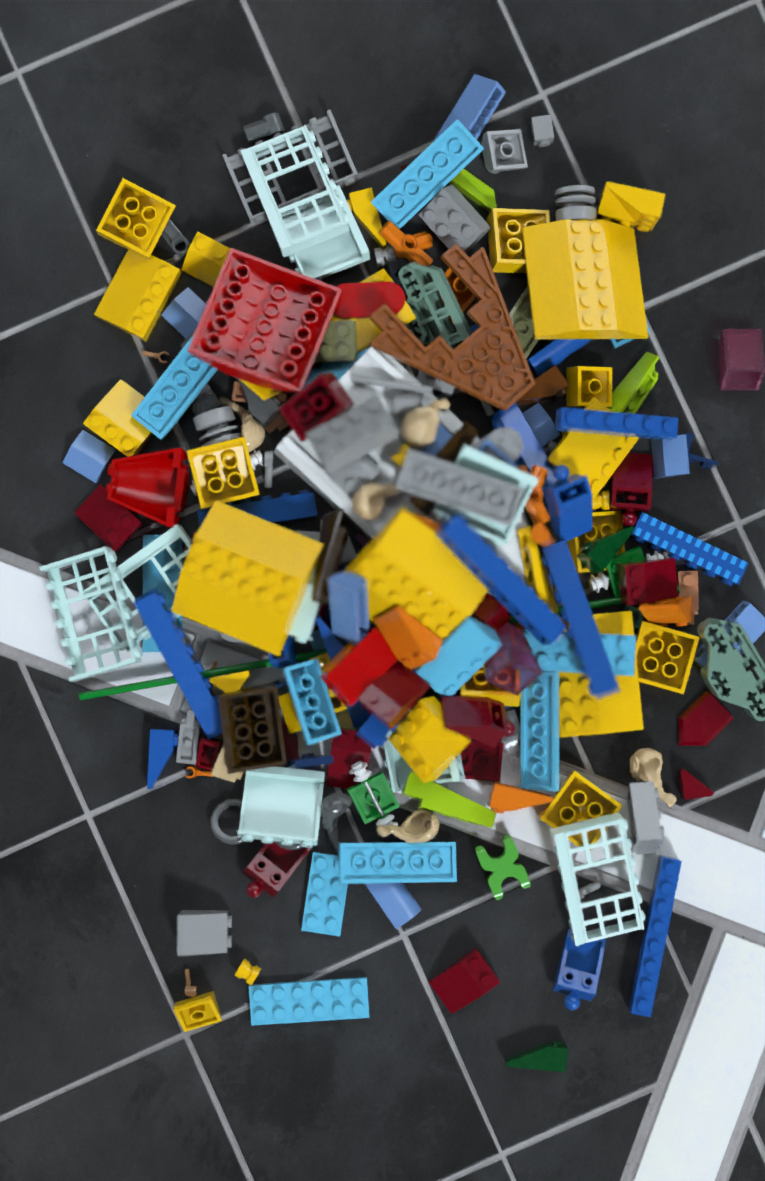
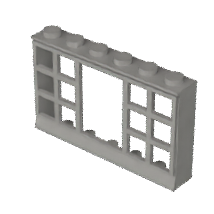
M331 110L327 111L326 117L319 120L316 117L310 119L309 124L306 125L308 131L312 130L316 136L320 150L323 152L328 164V169H330L335 180V185L341 186L345 184V186H349L355 183L356 179H358V173ZM295 125L291 127V131L298 129L299 126ZM332 128L337 141L324 146L319 133ZM281 133L274 134L273 138L280 136ZM262 140L257 141V142L255 143V145H258V144H260V143H263V141H262ZM340 145L344 158L331 163L326 150ZM240 148L237 150L238 154L229 158L226 154H223L224 162L251 224L254 222L259 224L265 221L267 217L265 211L252 216L247 204L259 199V195L257 194L245 199L240 186L252 182V178L250 177L238 182L233 171L246 164L240 151L245 148ZM305 148L301 149L305 159H310L309 157L312 156L311 152L307 153ZM269 162L266 163L268 170L263 172L264 176L273 173ZM347 162L352 174L338 179L334 166ZM312 163L308 164L318 189L292 200L285 201L276 178L272 179L275 187L270 189L271 193L277 191L282 201V204L277 205L278 209L327 190L326 186H321L316 175L320 172L318 169L314 170Z

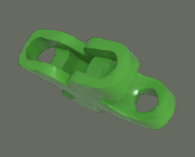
M509 834L504 835L502 838L504 852L499 857L489 856L481 845L475 847L482 868L485 871H492L488 875L487 881L496 900L503 898L501 884L507 877L517 878L524 889L531 886L523 865L514 863L519 853Z

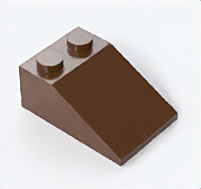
M555 365L534 380V387L523 395L516 404L524 405L547 402L553 398L556 401L565 395L569 384Z

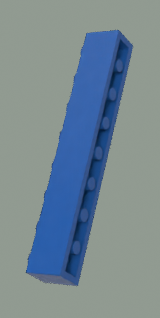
M457 514L448 517L436 531L435 535L542 646L553 644L566 628L562 623V619L548 608L549 606L546 602L540 600L535 595V591L531 587L523 583L520 575L513 572L508 567V563L494 553V549L481 539L477 531L472 530L467 525V521L462 516Z
M563 540L542 548L544 551V555H541L545 567L549 565L551 571L548 573L549 580L557 588V591L554 592L557 602H562L564 607L561 610L564 621L568 620L570 628H567L571 640L575 639L577 644L574 647L578 658L582 657L584 665H581L584 677L588 676L590 684H587L591 696L595 695L597 700L621 692L566 541Z
M157 588L135 598L134 605L208 739H211L222 733L218 694L214 695L212 691L213 684L210 683L208 677H204L202 673L204 668L199 660L196 661L193 656L195 654L193 647L184 640L186 636L181 626L177 627L174 621L176 620L175 614L166 607L165 603L167 601L162 592L159 593Z
M659 855L628 1007L632 1014L651 1017L682 863L678 858Z

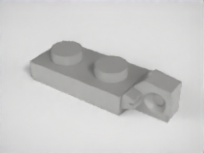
M188 709L187 719L182 718V723H180L176 763L196 765L200 723L196 720L192 709Z

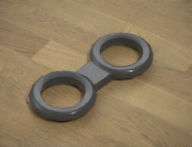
M227 799L219 803L213 810L210 818L211 830L221 842L230 845L240 844L244 842L241 838L224 834L218 825L219 817L224 810L230 807L242 808V800ZM274 841L284 849L296 850L302 848L301 844L293 843L292 846L282 845L281 842Z

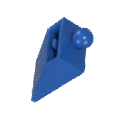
M558 465L555 467L553 475L559 481L542 488V492L557 542L563 540L567 542L592 530V492L586 475L573 474L569 476V469L565 465Z
M568 929L556 971L553 991L566 994L567 996L564 1000L565 1007L569 1010H576L580 1005V999L591 1001L596 995L606 939L575 946L571 940L573 931Z

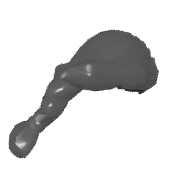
M332 793L324 798L320 809L323 818V828L327 830L329 840L339 856L338 820L351 806L352 798L347 794Z

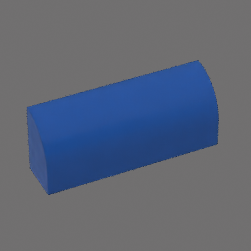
M556 339L528 359L529 369L537 378L555 365L557 366L593 339Z

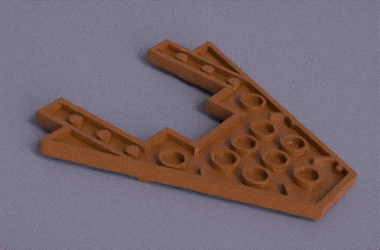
M455 244L441 256V259L478 298L479 302L467 312V315L479 328L454 350L441 336L437 337L425 348L391 309L384 304L369 318L382 332L369 345L499 409L507 411L534 387L535 382L485 249L483 247L480 248L469 258Z

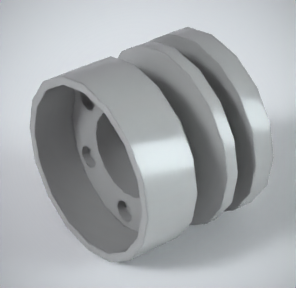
M571 185L556 189L555 198L557 199L555 200V205L562 207L555 212L556 221L565 219L597 220L596 208L590 206L596 203V198L593 197L595 196V188L587 185Z
M231 406L216 408L193 418L196 431H206L207 433L199 438L200 442H207L202 447L242 437L241 433H234L239 430L237 425H228L236 419Z

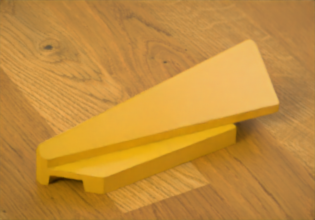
M531 526L520 528L517 530L526 586L531 587L535 591V595L540 600L546 602L549 606L548 608L554 614H557L558 607L537 544L531 537Z

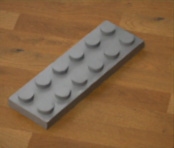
M409 448L395 485L397 489L510 527L524 491L523 487Z

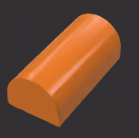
M540 522L532 528V539L543 548L556 543L549 528Z

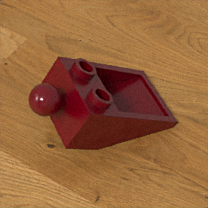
M628 453L611 476L609 510L626 511L621 517L622 524L626 527L634 526L637 522V516L633 512L648 513L651 510L652 454ZM616 498H621L623 503H617ZM640 499L642 504H636L635 500Z
M443 696L441 698L443 727L445 729L495 747L504 736L509 737L515 732V725L511 721H506L504 703L488 697Z
M274 841L272 844L265 843L242 872L253 881L246 888L247 894L252 898H257L261 895L263 889L270 896L274 897L311 848L302 847L296 850L281 848Z

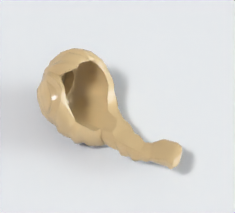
M220 397V404L224 407L231 406L233 411L242 420L241 435L246 439L248 451L251 452L259 447L265 438L263 425L252 416L249 410H245L228 398Z
M441 398V400L432 401L429 406L416 408L405 415L401 421V434L409 446L423 448L434 441L440 422L439 409H449L450 403L448 399Z
M364 484L354 494L352 505L359 517L365 520H375L381 516L385 499L398 495L403 490L397 489L395 485Z
M651 748L637 750L630 758V773H632V777L640 782L654 781V788H658L659 798L668 807H672L677 799L672 793H665L662 787V754Z
M418 809L413 811L401 826L393 824L388 826L378 825L377 832L382 837L392 833L394 836L403 839L406 843H423L436 836L440 823L433 812Z

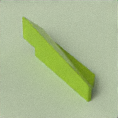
M462 169L448 183L450 185L453 184L462 194L489 213L492 208H497L494 190L465 169Z
M649 352L643 355L612 392V407H607L608 409L618 413L635 414L658 380V372L655 371V364L659 360L657 355Z
M414 772L409 773L401 791V795L419 800L417 808L470 824L493 828L496 812L432 781L423 784Z

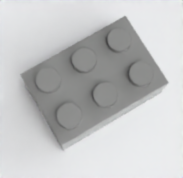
M453 184L443 188L419 214L448 249L457 244L465 254L491 229L488 223Z
M654 781L630 783L626 797L634 853L658 851L660 844L663 843L662 838L665 837L664 827L660 826V819H662L661 807H657V800H659L658 788H654Z

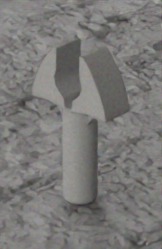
M265 450L264 487L271 488L273 451Z
M599 881L578 889L579 898L582 899L584 895L601 887Z

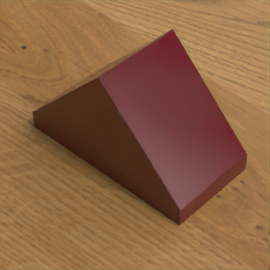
M202 737L199 744L196 767L213 771L222 742Z
M683 768L678 770L682 799L714 795L713 791Z

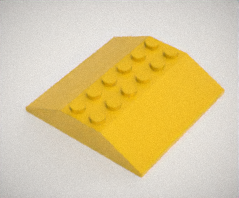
M565 219L522 228L534 339L648 338L634 228L606 220Z
M215 501L195 535L181 570L172 611L280 656L324 544Z
M404 508L391 519L343 571L356 574L367 580L370 623L377 627L374 622L375 617L399 606L443 641L473 613L488 589L435 535L436 532Z
M632 611L593 614L600 634L634 636ZM562 617V623L566 626L563 632H568L567 628H570L569 621H564ZM520 622L515 623V632L516 629L527 630ZM636 651L634 676L615 675L621 692L597 700L595 695L591 696L587 686V684H590L588 676L584 677L583 673L559 672V737L607 734L644 729Z

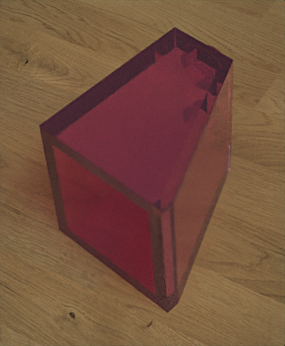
M723 329L720 337V390H759L765 374L762 329Z
M506 623L496 632L503 646L484 664L485 678L487 682L518 695L542 674V669L523 630Z

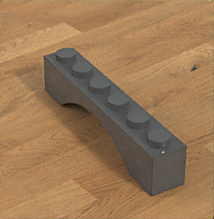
M195 329V330L191 333V335L180 345L182 349H183V347L187 344V342L190 340V338L194 335L196 329ZM236 378L245 391L249 412L266 428L281 413L279 410L281 403L274 396L265 401L262 400L240 379Z

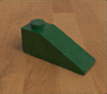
M634 527L620 528L585 543L581 547V552L577 558L591 573L603 572L634 531Z
M553 1040L552 1043H544L508 1057L505 1063L507 1067L566 1073L568 1047L562 1041Z

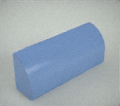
M474 74L434 140L457 119L477 140L506 91L497 81Z
M349 572L337 573L328 578L332 633L357 645L369 633L367 580Z
M744 600L725 619V621L741 624L752 644L765 631V617L751 603ZM723 625L728 634H731L729 625ZM737 642L731 647H736L742 656L744 653L739 646L740 643ZM704 643L695 652L693 659L701 669L707 664L708 649Z
M365 883L395 929L411 920L422 910L404 883Z

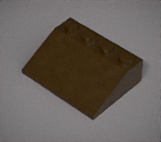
M268 683L218 695L227 773L232 774L286 765L277 686L274 683Z

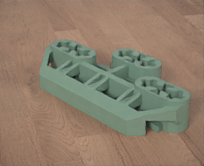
M414 261L400 269L399 278L408 295L407 304L416 316V319L405 326L421 343L428 346L437 337L441 336L454 350L461 344V340L463 342L473 334L441 268L434 265L427 267ZM428 272L431 274V277H432V279H433V281L430 282V283H429V281H431V278H430ZM437 290L439 291V293H440V295H441V298H442V300H443V302H444V304H445V307H442V306H443V303H442V301H441V299H440V297H439V295H438V293H437ZM449 315L451 316V319L457 329V332L452 333L453 331H455V329L449 318Z
M708 618L702 621L697 627V632L708 649L707 664L701 669V677L710 692L721 700L743 707L748 716L758 721H764L765 693H759V690L765 687V663L742 625L715 618ZM723 625H729L731 634H728ZM739 642V646L745 656L742 657L738 649L731 646ZM752 664V668L755 671L758 678L755 679L751 670L746 671L745 668Z

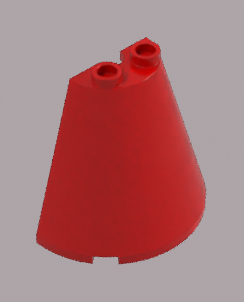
M175 448L113 459L108 467L111 483L106 485L107 499L168 527H174L180 521L178 515L179 512H184L188 496L189 465H185V460L188 459L186 451L182 448Z

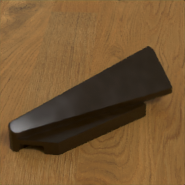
M466 421L435 455V458L455 464L463 444L471 446L478 431ZM415 494L408 500L426 516L431 513L436 504V501Z
M338 509L323 516L319 542L323 543L324 547L316 564L311 597L313 602L323 604L328 602V578L337 574L348 539L346 528L343 527L345 523L344 509Z

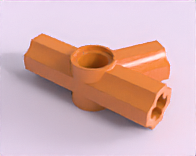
M390 220L378 232L379 235L393 246V251L397 257L406 258L411 263L415 261L427 267L433 262V259L423 251L433 246V238L430 233L424 231L414 235H405Z
M520 465L519 467H516L528 473L525 465ZM533 465L529 474L537 477L539 481L536 487H533L525 504V508L534 526L540 522L546 523L550 520V516L542 502V488L548 476V470L538 465Z

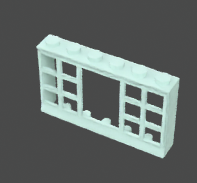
M306 124L303 127L251 148L240 150L276 240L279 243L283 257L350 231L348 226L351 223L347 211L344 213L341 207L344 206L340 195L336 196L334 192L337 190L334 180H329L327 176L330 174L326 162L322 164L320 158H323L319 146L315 147L313 143L316 142L312 130L308 131ZM304 139L306 140V142L303 144H300L295 147L292 146V144L297 143ZM287 146L289 147L288 150L275 154V151ZM309 147L313 157L299 163L295 152ZM271 153L272 156L258 161L257 158ZM292 154L295 165L282 169L278 158ZM274 160L278 171L264 176L261 165ZM315 162L327 190L278 209L267 181ZM329 195L334 206L320 211L316 199ZM312 202L316 213L302 218L298 207ZM294 209L299 220L285 225L281 213ZM336 210L340 222L326 226L322 215ZM318 217L322 229L309 234L305 222ZM301 224L305 236L291 241L287 229Z
M176 524L117 567L122 575L121 585L126 591L127 598H130L133 604L135 597L123 579L150 559L174 595L176 594L175 587L178 585L179 579L172 583L165 571L175 564L182 570L183 565L180 560L188 555L193 543L182 526ZM182 538L189 549L177 557L170 545ZM167 549L173 561L162 568L154 556ZM110 572L99 579L102 589L113 586ZM94 583L85 589L84 594L97 591L96 584ZM106 592L105 595L111 602V605L104 610L96 600L100 595L87 598L106 629L124 624L118 601H115L109 592ZM113 608H115L122 619L115 625L111 623L106 615ZM137 609L132 612V617L139 613ZM174 613L176 618L181 616L177 613ZM146 625L137 631V643L142 639L147 640L152 637ZM117 630L113 631L117 645L128 642V638L123 641ZM130 646L119 649L120 651H131Z
M102 547L39 567L40 571L47 572L49 582H46L45 585L47 590L52 591L54 601H51L50 604L52 609H57L59 620H56L57 628H62L64 639H61L62 647H67L69 658H66L67 666H72L74 676L69 677V681H79L142 662V650L136 641L137 631L131 623L132 612L127 607V594L120 582L122 575L115 563L117 561L116 553L109 547ZM105 554L109 568L97 571L94 557ZM89 559L93 573L80 576L76 563ZM72 564L75 578L63 582L59 568ZM110 572L113 586L102 589L98 575ZM94 577L97 591L84 594L81 581ZM77 582L80 596L67 600L64 586ZM115 590L124 624L77 637L69 604ZM125 628L128 642L117 645L113 631ZM109 633L112 647L99 650L96 636ZM91 638L95 652L82 656L79 642ZM130 646L133 658L121 662L118 649ZM114 651L117 663L104 667L101 654ZM96 656L99 669L87 672L84 660Z
M619 812L550 829V833L555 838L556 846H554V850L559 859L558 870L563 879L561 886L566 895L567 901L565 906L570 915L568 922L573 931L571 940L575 946L644 929L643 922L646 921L644 911L640 908L642 897L640 892H637L636 885H639L637 874L633 871L635 860L633 855H630L629 850L632 848L630 837H627L626 834L628 823L626 818H623ZM618 824L620 837L607 840L604 827ZM600 828L602 841L588 844L586 831ZM582 833L584 846L570 849L568 836ZM621 841L624 854L610 857L608 844ZM603 846L606 859L592 862L589 849ZM585 850L587 863L573 867L571 854ZM625 859L631 891L580 903L574 871ZM632 896L634 909L620 912L618 899ZM614 900L616 913L602 916L600 904ZM596 905L598 918L584 921L582 908ZM635 913V920L622 923V916ZM617 918L618 924L604 927L603 921ZM599 922V929L586 932V925Z

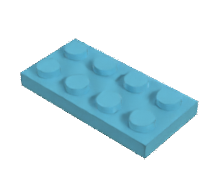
M313 852L301 931L340 936L348 884H339L338 855Z

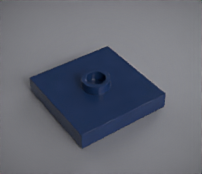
M314 753L302 754V758L286 760L287 764L285 767L303 768L332 764L334 762L333 755L314 756Z

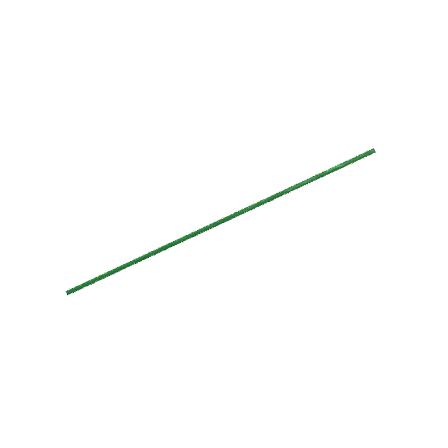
M620 596L588 602L591 609L623 604L620 601ZM563 606L558 607V612L556 615L562 614L561 610L564 609ZM511 615V619L508 621L507 624L517 623L519 621L513 615ZM326 649L295 654L296 662L309 660L328 652ZM269 659L204 670L202 673L205 678L271 667L272 665L269 663ZM174 676L80 692L79 698L80 700L176 684L177 681Z

